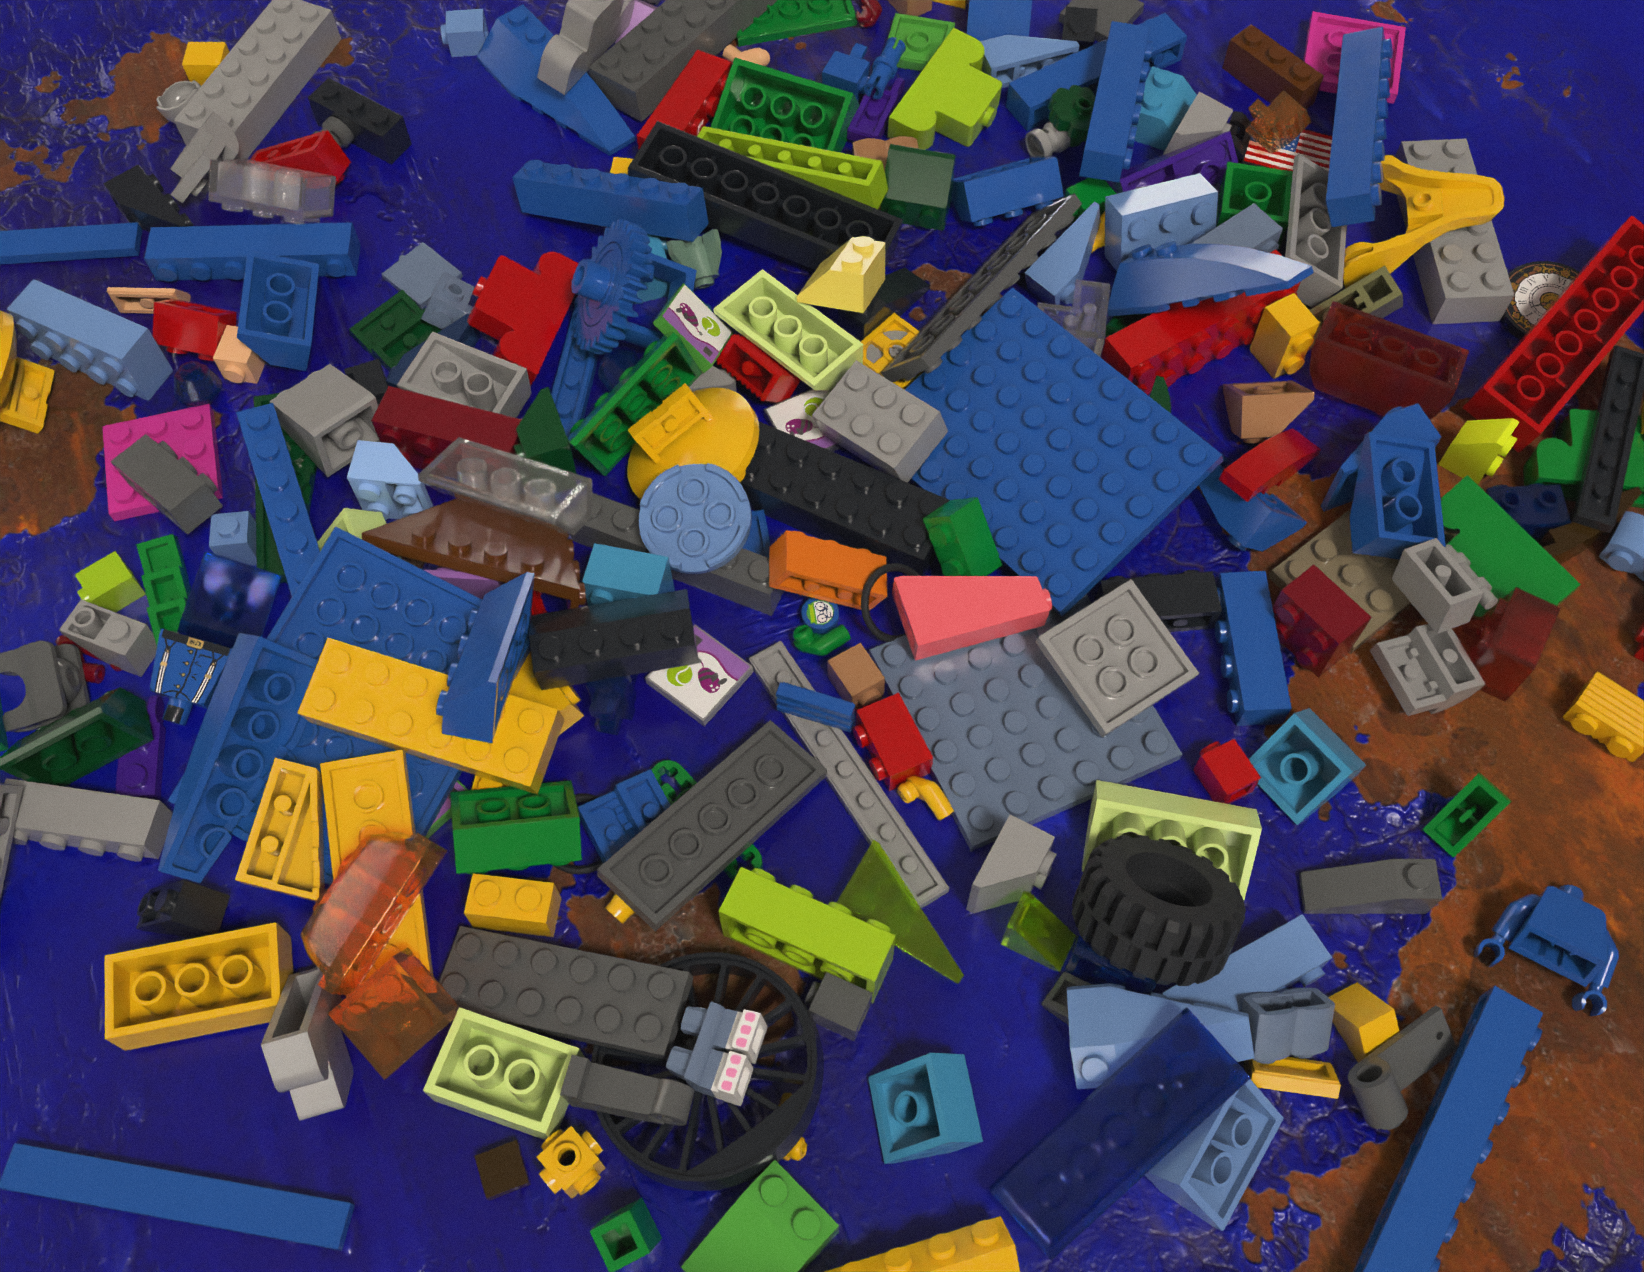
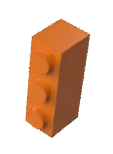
M786 530L769 547V587L861 610V595L864 585L875 570L887 565L886 557L874 554L867 549L844 546L834 540H822L807 536L800 531ZM887 573L880 576L871 589L868 604L869 611L887 597Z

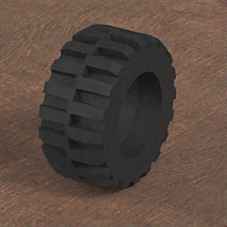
M1122 835L1116 839L1110 838L1093 849L1072 902V915L1080 936L1085 942L1091 943L1092 950L1100 957H1107L1111 965L1120 970L1125 968L1133 972V976L1144 980L1147 977L1154 979L1158 984L1169 985L1171 982H1174L1178 986L1203 983L1218 975L1224 969L1245 920L1246 913L1244 900L1235 882H1230L1229 875L1226 872L1215 868L1212 861L1204 856L1199 857L1193 854L1189 848L1184 846L1180 848L1172 845L1171 841L1160 838L1153 840L1149 836L1138 835L1135 838H1131L1129 835Z

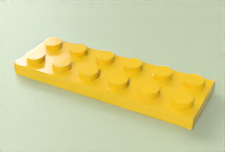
M397 750L320 763L348 1011L434 997L435 984L406 752Z

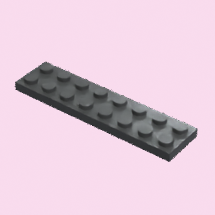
M1076 194L1069 195L1031 213L886 366L881 374L891 382L900 379L909 381L919 372L924 371L925 374H928L939 367L943 362L941 356L962 342L961 335L963 332L972 329L982 320L980 314L984 310L991 308L1001 299L1000 292L1015 284L1020 279L1018 273L1032 265L1039 258L1037 252L1052 244L1057 238L1055 233L1068 226L1074 220V212L1082 205Z

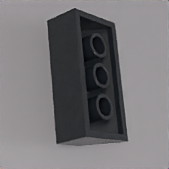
M687 589L531 615L529 640L533 673L541 690L699 663Z

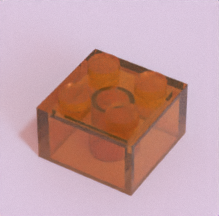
M406 948L391 957L330 1011L328 1015L385 1080L454 1020L459 1006L413 952Z

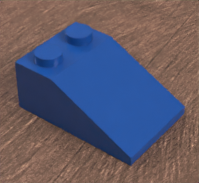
M1419 403L1406 408L1401 406L1393 408L1384 415L1383 419L1371 431L1373 433L1434 442L1435 448L1441 439V435ZM1363 442L1338 470L1321 504L1324 512L1353 501Z
M1373 432L1365 434L1349 518L1353 553L1400 559L1404 549L1435 538L1446 547L1434 442Z

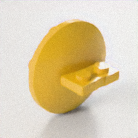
M0 310V421L38 434L44 426L48 406L46 401L51 391L55 370L17 357V339L13 316Z
M686 383L663 400V403L655 410L647 413L628 429V432L636 441L628 460V481L631 489L640 500L656 477L676 465L714 464L727 470L741 482L746 475V468L754 456L759 440L757 415L743 396L730 389L717 387L692 392Z

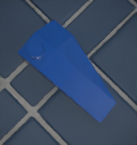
M1223 456V462L1199 484L1219 525L1230 534L1227 539L1243 551L1250 548L1263 552L1299 531L1307 523L1273 493L1269 495L1259 492L1247 502L1222 483L1219 477L1229 462L1225 456Z

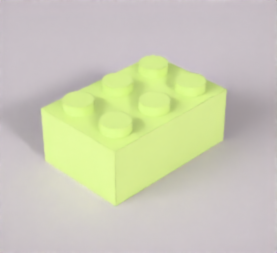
M459 1007L423 1091L435 1102L546 1140L551 1134L559 1130L569 1105L560 1093L571 1056L584 1057V1055L577 1047Z

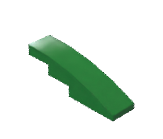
M170 534L136 544L144 575L141 577L150 606L146 609L156 646L161 628L201 640L195 605L178 537Z

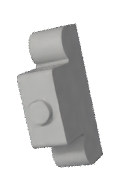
M568 0L560 34L554 35L546 45L541 57L537 78L565 95L589 70L588 67L599 59L629 27L635 1Z
M331 964L288 976L261 1043L274 1086L280 1093L290 1091L300 1121L345 1108L354 1075L353 1066L340 1028L345 1020L344 1008Z

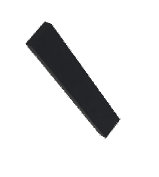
M1616 345L1610 351L1571 522L1606 533H1610L1615 527L1644 391V353Z

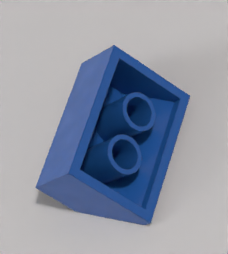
M1033 156L956 177L953 180L952 203L961 221L973 222L974 227L992 223L993 216L1004 214V218L1015 217L1023 214V208L1034 205L1035 210L1041 209L1054 203V199L1064 197L1057 157Z
M250 250L247 251L237 339L270 365L303 371L307 369L312 344L319 264Z

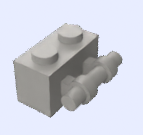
M1437 538L1404 549L1392 577L1394 583L1436 634L1470 622L1478 603L1487 610L1498 602V599L1491 592L1492 586L1484 577H1478L1469 567L1471 562L1464 553H1457L1450 544L1444 547Z

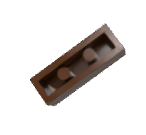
M1252 24L1230 39L1222 69L1293 120L1314 104L1324 77L1320 72Z

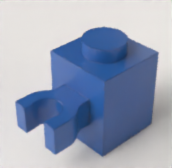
M855 43L850 55L835 51L822 71V84L854 93L859 103L863 95H865L864 85L870 77V62L863 59L867 52V46Z

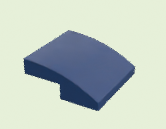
M650 769L616 784L614 791L578 806L580 820L604 864L671 805Z

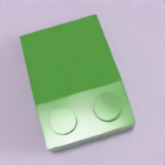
M774 1160L741 1194L681 1268L685 1272H803L839 1233V1225Z

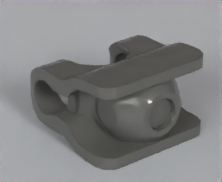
M36 641L17 649L0 653V674L19 675L24 681L26 690L23 702L17 708L5 712L2 716L5 732L37 730L68 715L72 710L90 703L80 652L75 645L62 644L54 646L49 641Z

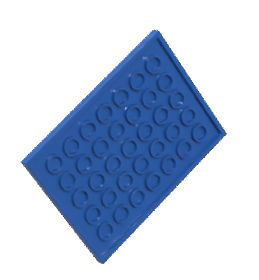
M1012 287L982 316V320L975 327L967 330L961 336L963 340L957 347L949 352H945L941 356L943 362L939 367L928 374L923 372L905 389L940 411L948 429L947 434L912 476L910 481L917 487L948 500L978 497L1002 564L1015 576H1037L1042 589L1046 588L1049 591L1052 609L1063 617L1223 462V455Z
M335 526L267 637V640L319 660L327 638H331L448 675L452 662L459 663L460 661L458 659V649L462 635L469 636L468 623L472 609L479 610L482 599ZM529 635L514 679L531 651ZM308 721L300 741L293 751L289 750L282 760L317 768L321 773L320 763L397 750L318 726ZM406 753L417 848L419 849L462 771ZM184 775L168 799L173 804L176 803ZM266 784L254 799L253 803L255 805L247 817H242L231 832L232 835L248 842ZM323 794L324 881L326 884L334 887Z

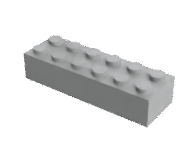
M272 0L174 119L185 145L190 142L210 114L215 112L227 122L238 139L239 152L231 161V164L242 167L340 42L341 36L332 10L303 0Z
M1466 138L1401 141L1395 155L1403 163L1420 169L1478 175ZM1397 195L1402 217L1407 230V205L1403 198L1400 195ZM1492 220L1483 225L1468 226L1446 232L1423 245L1413 254L1432 324L1500 321L1515 296Z

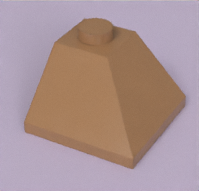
M1292 380L1223 384L1231 432L1243 439L1245 443H1262L1265 441V437H1273L1281 433L1314 400L1313 391Z

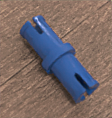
M895 37L887 40L881 56L877 57L873 62V71L864 85V92L869 97L876 87L877 90L873 99H880L883 96L889 80L895 77L897 64L906 50L902 40H899L895 49L893 48L897 39Z

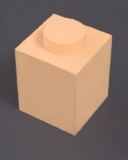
M226 325L213 357L214 362L224 379L234 383L247 382L257 384L266 361L237 339V326Z

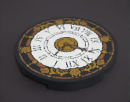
M1550 261L1530 262L1512 270L1508 275L1515 296L1502 316L1510 327L1508 331L1518 340H1521L1579 271L1570 266Z

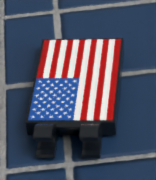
M1234 111L1232 113L1229 123L1232 127L1229 131L1231 132L1240 164L1293 171L1294 157L1301 154L1329 172L1332 145L1331 135L1255 116L1253 122H1251L1242 112Z

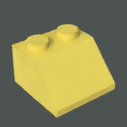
M866 236L852 237L820 263L797 295V302L864 313L885 281V242L874 241Z

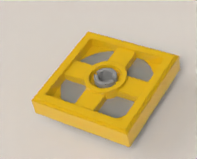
M893 313L861 341L863 343V365L883 376L881 372L920 331L896 313ZM924 371L919 372L909 381L900 379L893 383L905 390Z

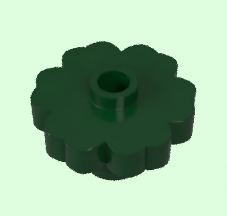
M1072 85L1069 90L1058 88L1048 104V109L1050 110L1048 119L1053 123L1056 130L1067 132V135L1070 137V147H1077L1081 142H1086L1096 97L1090 88Z

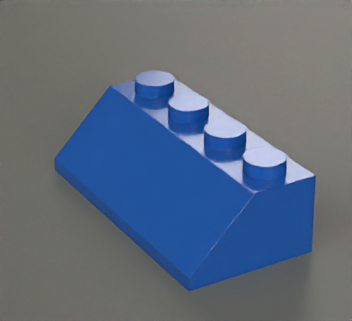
M526 572L484 594L479 610L472 609L468 623V632L470 634L469 636L462 635L459 644L458 659L460 661L459 663L452 662L447 679L449 690H442L437 702L436 715L443 716L442 734L493 743L530 631L534 573Z

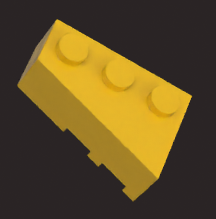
M278 758L274 759L235 878L236 881L325 904L322 776L317 768Z

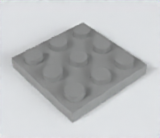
M1132 579L1040 635L1035 641L1102 738L1199 675L1197 669Z

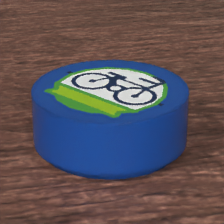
M810 598L802 607V623L812 628L814 633L824 635L837 627L839 622L837 604Z

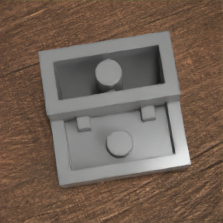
M215 112L210 114L170 168L182 177L171 193V196L181 203L185 201L190 193L195 197L200 191L206 194L239 152V142L234 131Z
M1429 624L1417 626L1408 635L1376 643L1370 650L1407 716L1428 710L1431 715L1443 711L1472 696L1485 685L1484 680L1453 629L1436 634Z

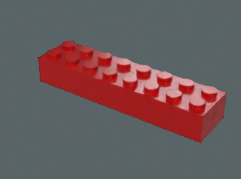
M1631 215L1607 239L1462 407L1477 420L1514 418L1519 421V424L1511 434L1518 438L1512 447L1518 453L1544 431L1644 311V224Z

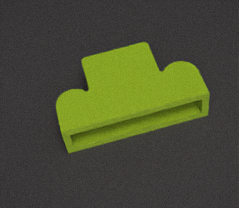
M953 27L889 116L888 138L898 136L913 137L917 139L918 148L926 150L932 146L936 131L969 147L973 144L984 126L989 127L992 124L999 106L1002 82L982 72L985 51L983 44L979 40Z

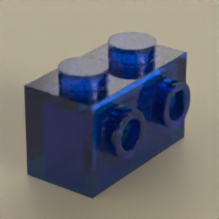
M1542 483L1516 487L1496 485L1485 490L1537 542H1540L1549 530L1571 523L1560 485H1544Z

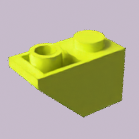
M1514 418L1466 421L1438 465L1461 478L1468 475L1478 485L1485 474L1490 477L1494 475L1518 438L1511 434L1519 424V421Z

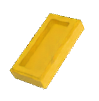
M1293 1057L1277 1060L1272 1064H1262L1253 1059L1244 1061L1245 1073L1258 1088L1335 1099L1339 1097L1341 1084L1332 1064L1329 1062Z

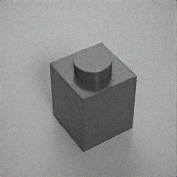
M826 972L821 983L813 982L806 997L805 1005L810 1007L808 1011L816 1024L855 1042L872 1004L873 993Z

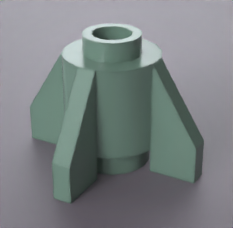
M718 229L698 236L693 242L685 240H670L666 242L671 260L697 270L694 284L695 289H703L715 284L714 279L720 276L719 266L722 255Z

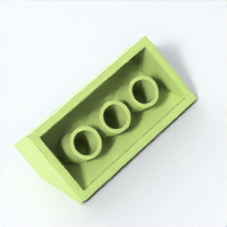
M763 269L713 309L714 314L814 390L832 391L856 360L863 364V343L810 304L798 303L797 294Z
M1096 780L1088 819L1082 872H1084L1093 849L1110 838L1116 839L1122 835H1129L1131 838H1135L1138 835L1149 836L1153 840L1160 838L1171 841L1172 845L1180 848L1184 846L1191 849L1193 854L1199 857H1206L1213 862L1215 868L1222 869L1229 875L1230 882L1236 883L1243 900H1245L1262 831L1257 809Z

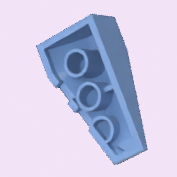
M1112 983L1067 987L1070 1051L1077 1089L1125 1086L1255 1058L1248 1013L1198 1002L1193 1004L1166 999V995L1151 992V995L1125 990V986Z

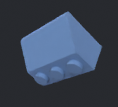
M1221 1065L1194 1071L1173 1110L1169 1113L1152 1147L1148 1150L1139 1170L1160 1192L1214 1228L1224 1231L1284 1118L1243 1070L1228 1065Z

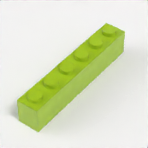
M706 126L702 127L697 136L876 209H879L888 191L883 162L881 160Z

